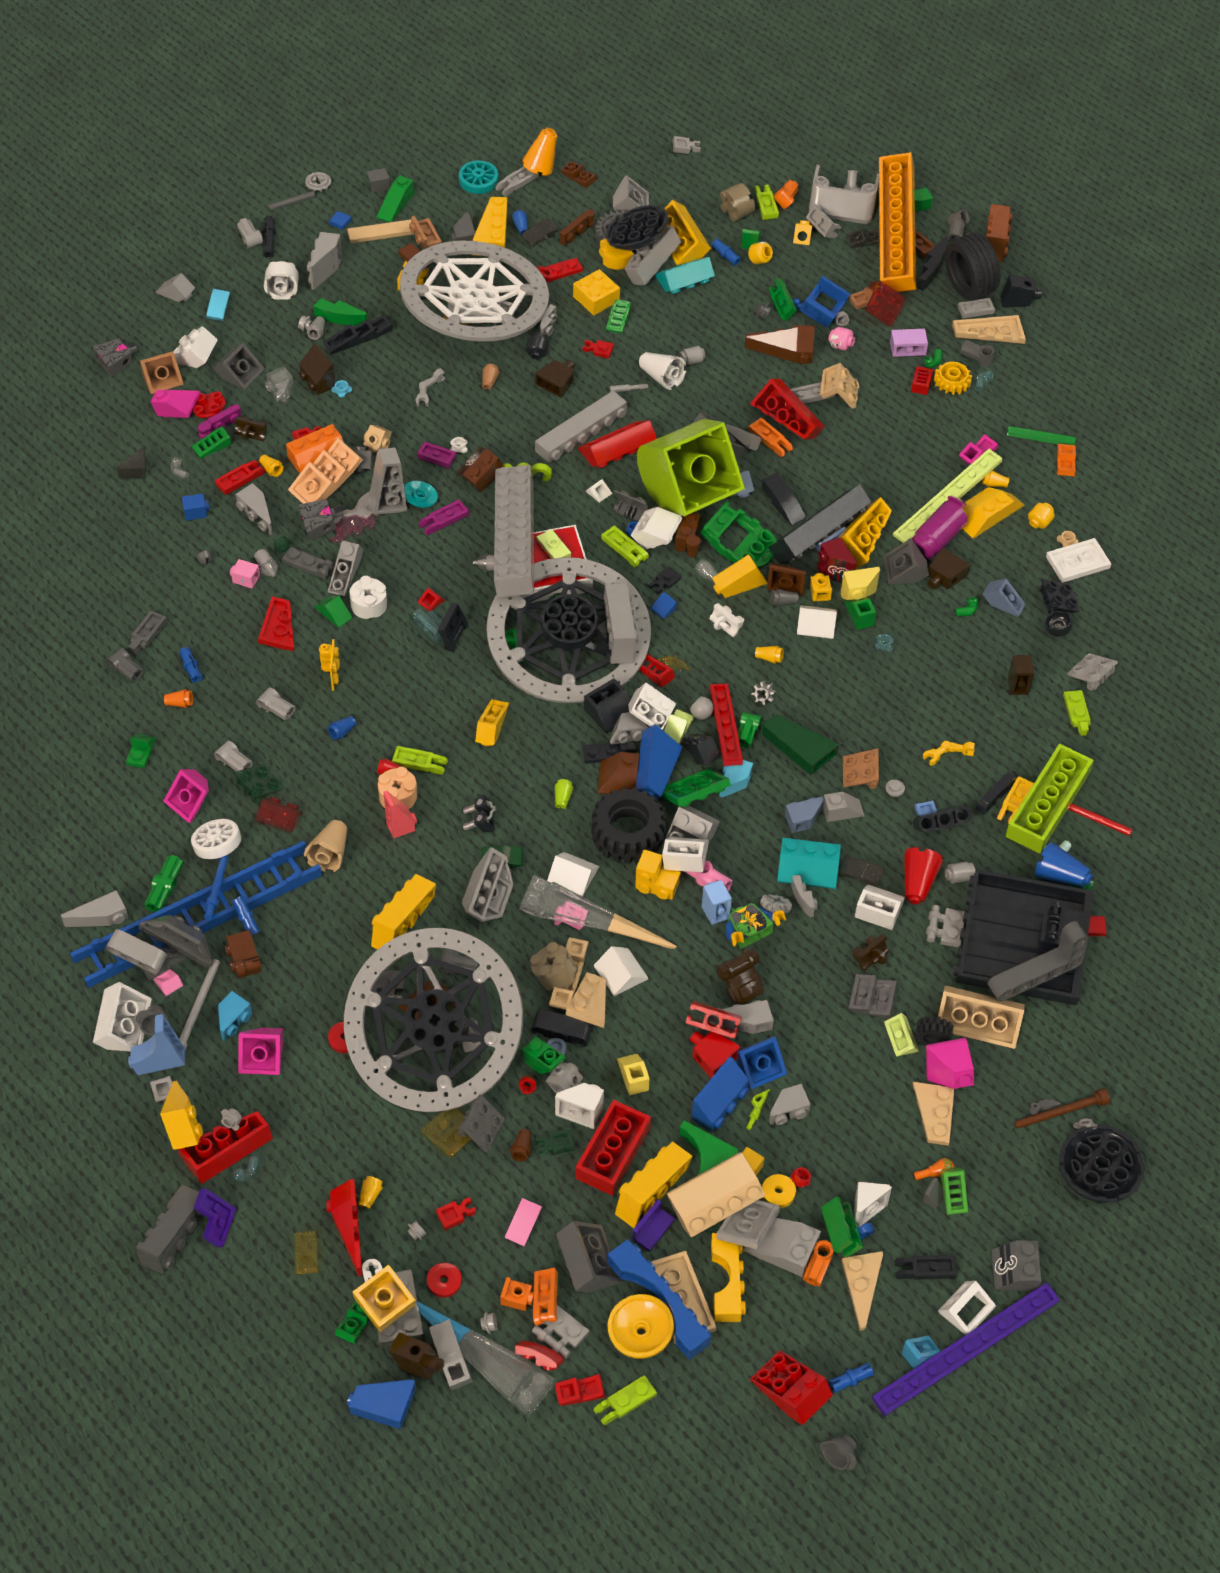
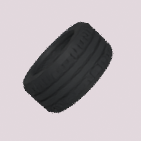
M974 232L950 241L945 250V265L949 279L958 294L965 299L975 300L993 293L999 286L1001 272L997 255L990 242L983 235Z

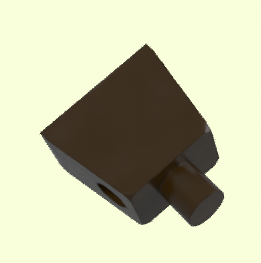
M553 360L535 373V384L562 398L574 381V363L567 360L563 364Z
M942 548L929 567V576H927L930 578L928 581L929 587L936 589L941 585L946 589L951 588L969 575L970 564Z
M400 1332L388 1350L401 1370L408 1375L430 1379L435 1371L440 1372L444 1367V1360L436 1355L429 1344Z

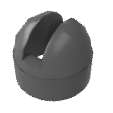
M210 550L202 551L196 555L198 561L203 565H206V560L208 563L212 561Z

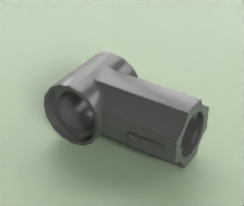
M962 209L948 216V223L950 225L948 240L952 241L963 236L964 226L970 221L966 210Z
M967 340L963 343L961 354L978 360L979 364L985 367H989L994 363L995 350L991 345L980 346Z
M123 648L106 659L109 667H113L116 670L115 672L119 671L131 682L137 681L144 673L143 669L131 660V657Z
M451 949L443 950L440 958L441 961L473 971L480 965L471 957L459 955L457 951ZM438 967V971L442 974L443 972L451 973L450 975H454L455 973H457L442 967Z

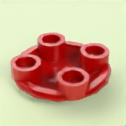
M220 391L206 395L201 393L194 405L193 413L200 418L212 417L220 413L226 404L225 398Z

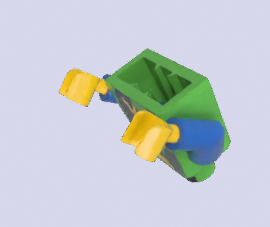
M735 901L731 904L730 910L732 913L729 915L726 924V938L732 942L733 946L738 944L739 948L742 949L772 934L774 923L779 926L781 924L780 920H787L784 911L778 910L773 913L752 903L742 907L739 901Z

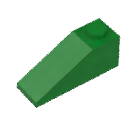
M401 175L397 177L377 215L378 219L389 223L395 219L414 195V180Z

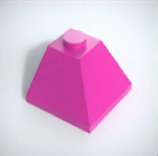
M156 390L151 404L158 416L189 418L200 395V391Z
M180 769L163 802L188 823H191L209 792L208 780L195 769Z
M258 1028L239 1032L238 1073L280 1075L283 1052V1028Z
M966 1038L926 1045V1077L928 1081L952 1089L974 1085V1068Z

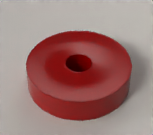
M339 1022L328 1033L329 1044L332 1049L339 1053H348L346 1041L341 1038L345 1035L344 1022Z
M439 1263L433 1266L427 1274L428 1289L437 1297L446 1298L453 1296L461 1287V1273L456 1266L450 1263ZM444 1277L448 1279L446 1283H442L440 1280Z

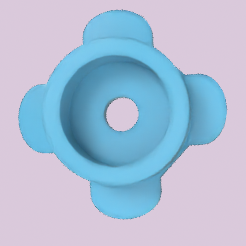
M340 380L332 387V392L337 393L339 397L343 398L348 392H352V387L348 386L346 381Z

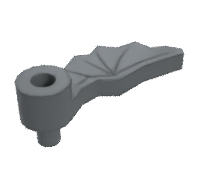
M1044 1099L1038 1103H1031L1029 1111L1031 1115H1035L1042 1109L1048 1110L1059 1107L1061 1103L1053 1099Z

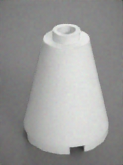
M646 352L639 358V366L668 390H672L671 387L674 385H680L685 377L684 365L686 366V362L678 356Z

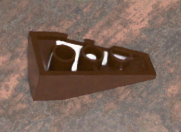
M795 325L792 326V329L783 330L779 328L777 331L770 333L762 331L746 334L745 348L795 363H812L815 326Z

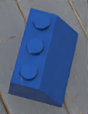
M729 1057L693 1100L691 1119L711 1133L715 1128H721L725 1122L724 1117L728 1113L732 1114L737 1107V1101L740 1098L743 1100L749 1092V1079L733 1058Z

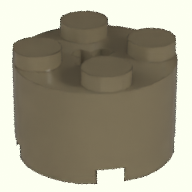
M738 183L720 192L722 199L721 209L725 213H729V217L733 222L755 211L754 200H750L748 195L751 193L743 183Z
M556 942L549 943L530 959L532 972L546 990L551 991L550 989H554V987L565 989L576 978L577 964L566 948L558 945Z

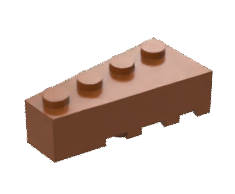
M991 204L986 239L992 245L998 261L1003 262V257H1007L1008 247L1005 246L1009 244L1010 236H1007V234L1010 235L1011 225L1009 223L1012 221L1013 214L1010 213V206Z

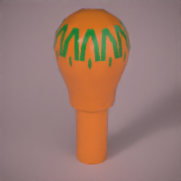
M942 1158L929 1166V1168L914 1172L913 1174L916 1181L930 1176L941 1177L940 1170L954 1168V1164L950 1159Z

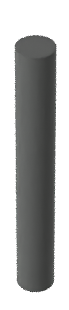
M311 191L269 204L268 208L272 211L315 197V193Z

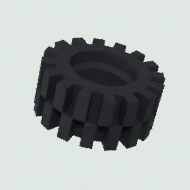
M934 1016L920 1018L916 1025V1041L920 1045L925 1044V1046L950 1041L953 1036V1025H951L950 1021L947 1022V1019L941 1020V1017L938 1016L937 1018H934Z

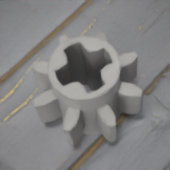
M762 681L761 686L758 684L754 685L756 691L751 693V695H755V702L762 701V704L765 705L767 699L770 702L774 700L771 695L776 693V691L772 689V683L768 685L765 684V681ZM762 690L766 691L765 696L762 695Z

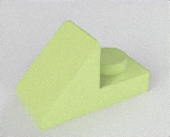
M677 709L674 715L669 716L664 732L680 744L694 716Z

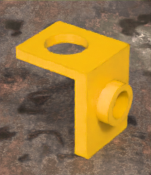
M800 220V223H796L793 243L810 244L811 230L813 228L810 221ZM799 232H806L807 239L805 241L798 239Z

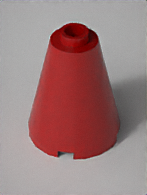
M918 847L905 850V897L910 903L920 904V902L925 901L943 863L942 855L930 849H925V852L919 851Z

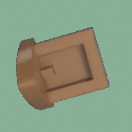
M868 286L863 291L849 296V300L856 309L875 305L873 286Z

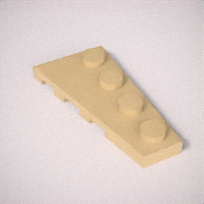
M1018 315L953 320L952 323L955 337L1025 344L1026 338Z

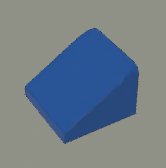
M664 592L650 609L662 619H665L676 610L677 603Z

